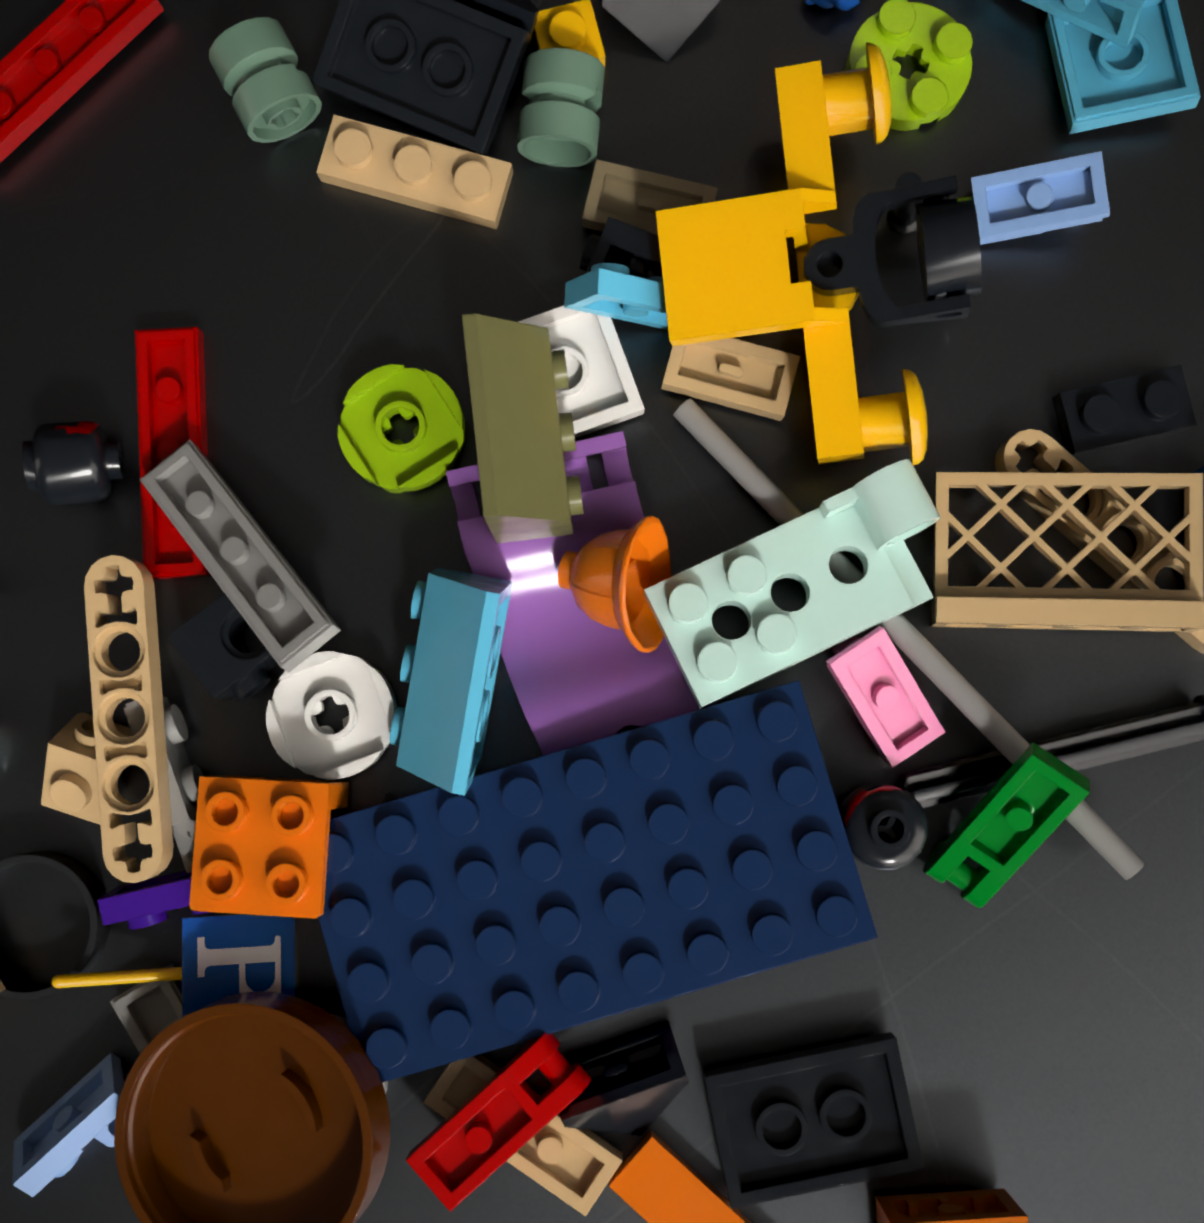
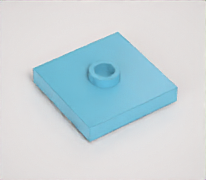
M1145 0L1133 38L1126 48L1047 13L1045 29L1069 134L1196 108L1201 94L1178 0Z

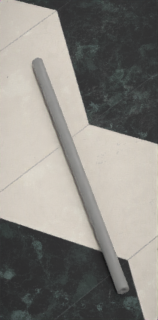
M691 398L679 406L673 416L779 525L804 515ZM841 551L831 555L829 568L835 579L846 584H853L862 579L863 574ZM903 614L877 625L885 629L890 639L1012 764L1018 760L1030 744ZM1084 800L1066 818L1124 880L1130 879L1143 868L1145 862Z

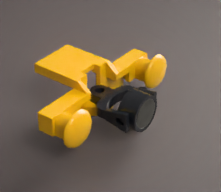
M866 42L867 67L822 75L821 60L775 68L788 190L656 211L669 341L672 346L803 328L818 463L826 464L864 459V452L908 447L910 461L914 466L924 460L928 440L927 410L920 382L914 372L909 369H902V392L858 397L849 311L852 309L858 296H860L861 305L867 318L875 326L879 327L967 318L971 308L970 296L980 295L982 288L980 236L972 196L956 198L958 189L956 175L922 182L917 174L907 172L897 179L894 189L871 192L862 196L854 212L853 235L846 236L843 232L826 224L806 223L805 214L837 209L829 136L873 129L874 140L877 145L884 141L890 129L892 102L886 61L880 47L874 43ZM886 212L888 226L894 232L909 234L917 230L919 265L926 302L899 306L894 304L885 293L876 262L875 239L877 226L882 215ZM788 237H793L798 283H791L786 240ZM828 266H835L841 270L833 277H825L820 274L821 270Z

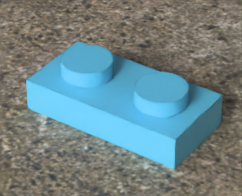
M599 263L593 265L590 272L565 282L564 308L668 330L663 276H653L645 279L629 275L630 269L627 266L616 263Z

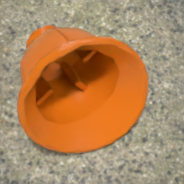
M649 515L636 522L631 529L615 530L595 537L588 541L579 552L566 551L558 567L557 579L561 588L572 591L576 605L591 620L606 627L622 630L629 642L640 652L650 653L657 649L664 635L643 593L644 589L671 577V560L665 529L659 518Z

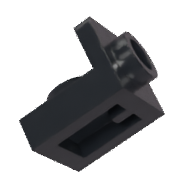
M608 217L601 236L592 233L581 257L579 269L588 273L595 264L616 263L627 266L630 269L629 275L645 279L653 276H662L658 235Z

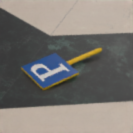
M248 914L182 917V967L61 974L54 976L51 984L55 988L182 980V1017L213 1001L238 993L262 991L288 994L295 997V917Z

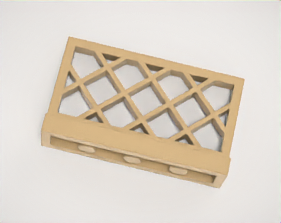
M935 473L934 506L941 518L934 523V598L931 602V627L1195 632L1204 629L1203 473ZM949 488H975L993 508L972 528L967 530L949 512ZM990 488L1013 489L1001 499ZM1023 488H1040L1059 507L1035 531L1007 505ZM1057 489L1078 490L1067 499ZM1089 489H1106L1125 507L1102 531L1095 527L1073 505ZM1124 489L1145 490L1134 500ZM1157 489H1184V517L1169 531L1162 527L1141 506ZM998 512L1026 538L1002 562L997 560L974 537ZM1063 513L1067 514L1092 539L1068 563L1040 537ZM1130 514L1139 520L1159 540L1135 563L1107 538ZM950 526L961 538L948 549ZM1183 529L1184 547L1174 538ZM965 543L993 569L977 586H948V559ZM1031 544L1059 570L1041 588L1025 587L1006 568ZM1097 545L1125 571L1108 589L1092 588L1073 570ZM1166 546L1184 564V590L1160 589L1140 569ZM999 575L1010 587L986 586ZM1065 576L1076 588L1053 587ZM1133 578L1143 589L1120 588Z

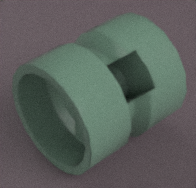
M255 17L241 21L226 29L214 40L209 49V61L224 90L230 96H233L232 105L252 141L269 143L289 138L305 129L316 119L321 111L322 102L307 73L296 69L298 56L278 20L270 17Z
M567 48L541 49L531 53L525 59L522 94L529 99V104L520 111L517 140L518 152L525 158L536 163L554 167H580L592 163L597 158L600 118L596 112L602 107L605 67L599 59L588 53Z

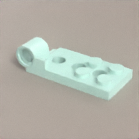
M904 459L888 465L867 476L854 487L824 500L819 508L644 589L643 595L699 709L716 703L934 598L904 540L931 526L941 517L910 459ZM840 551H848L855 554L863 564L862 579L853 584L842 583L835 579L829 568L831 555ZM783 578H791L798 581L806 592L804 607L792 612L784 611L777 607L771 597L772 584ZM732 605L743 610L749 622L747 633L738 639L721 637L715 631L712 624V615L718 608Z

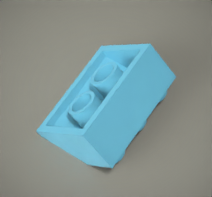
M438 567L428 573L427 582L418 580L415 586L411 605V619L420 620L416 645L407 644L404 651L400 681L410 683L406 708L397 706L390 730V744L399 746L396 766L452 794L465 796L482 762L513 581Z

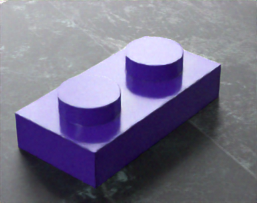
M184 870L137 883L117 886L97 900L103 926L127 920L128 928L132 930L168 919L167 911L189 906L192 872L187 873ZM192 910V914L194 915L208 913Z

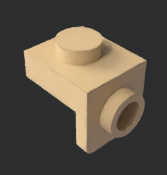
M81 712L76 714L48 742L41 805L100 825L93 715ZM114 723L116 729L121 734L127 737L133 736L129 727Z

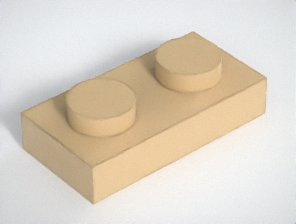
M735 338L672 346L661 389L782 421L787 409L800 356Z

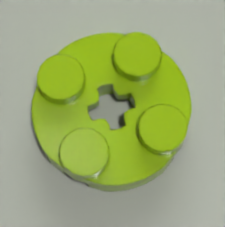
M889 0L883 4L879 12L869 17L861 25L854 37L846 60L845 71L867 67L866 42L874 43L880 47L886 61L891 87L892 114L890 129L909 131L919 129L921 124L930 123L937 118L938 121L943 119L958 104L971 78L973 62L970 50L973 40L966 26L956 23L951 16L934 6L920 2H908L907 0ZM906 55H911L919 60L918 63L923 66L924 73L915 71L910 79L904 78L899 75L901 65L893 59L898 56L905 57Z
M397 364L378 367L359 378L348 390L343 401L345 407L341 413L340 425L338 423V440L346 460L366 481L382 487L390 493L418 491L434 485L446 476V471L452 470L458 457L465 449V418L460 403L450 386L441 377L430 371L425 370L424 372L417 368H405L404 365ZM398 413L405 420L416 417L419 421V425L413 430L415 438L406 444L400 439L390 442L386 437V434L393 429L389 419Z

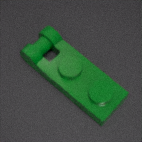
M1033 742L946 841H941L933 849L924 864L923 872L939 883H943L946 880L961 889V898L978 909L982 908L1090 793V780ZM970 857L982 866L975 869L964 862V860Z

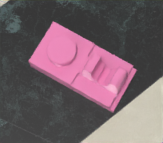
M878 626L862 638L857 636L849 638L832 649L835 656L826 661L827 668L883 761L892 768L945 733L883 627Z

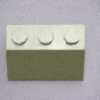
M477 313L462 315L483 515L496 543L573 535L572 515L584 514L580 477L579 475L567 476L564 452L576 451L572 412L559 413L557 390L569 388L564 349L552 350L548 328Z

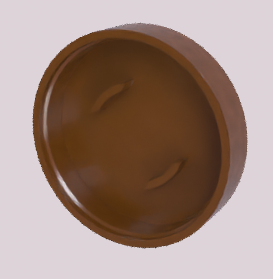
M254 991L226 996L170 1024L145 1047L135 1061L122 1088L116 1111L114 1146L117 1168L126 1197L141 1223H356L377 1193L388 1160L390 1116L385 1090L376 1067L370 1062L366 1055V1050L360 1041L337 1018L319 1006L301 998L276 992Z

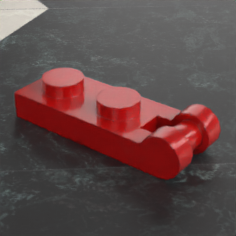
M545 1032L540 1037L531 1039L512 1060L409 1152L405 1161L450 1212L576 1099L591 1082L592 1078L578 1062L571 1065L558 1051L561 1043L552 1033L547 1034ZM538 1068L552 1083V1086L540 1097L525 1082Z

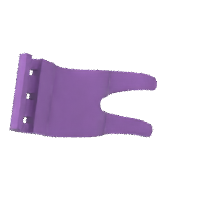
M623 431L576 441V451L564 452L567 476L579 475L584 510V514L572 515L573 535L497 544L484 519V515L481 516L473 482L480 481L478 464L446 471L459 521L457 523L463 549L472 573L513 581L501 655L524 715L543 755L615 735L625 728H638L699 710L664 637L656 650L650 653L640 652L629 642L622 630L606 627L591 620L576 605L572 591L561 588L558 584V567L566 551L579 552L588 541L595 537L615 530L631 529L636 522L644 517L635 480L633 481L628 462L627 445ZM601 453L608 487L593 490L586 456Z

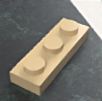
M333 115L316 173L320 181L497 230L514 172L510 162Z
M481 1054L448 1063L423 1103L446 1119L502 1068ZM559 1113L510 1157L507 1162L586 1217L622 1163L623 1157L621 1151L592 1131L564 1127Z

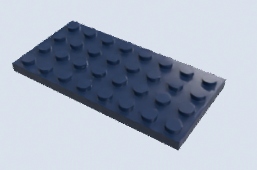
M799 680L474 776L473 782L465 796L452 794L440 787H436L330 819L324 913L318 918L349 1030L366 1050V1055L376 1067L382 1083L540 1037L545 1032L551 1034L878 938Z

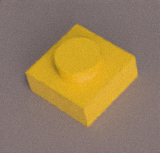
M581 0L539 11L534 28L538 50L548 48L578 50L599 59L605 67L606 56L591 0Z

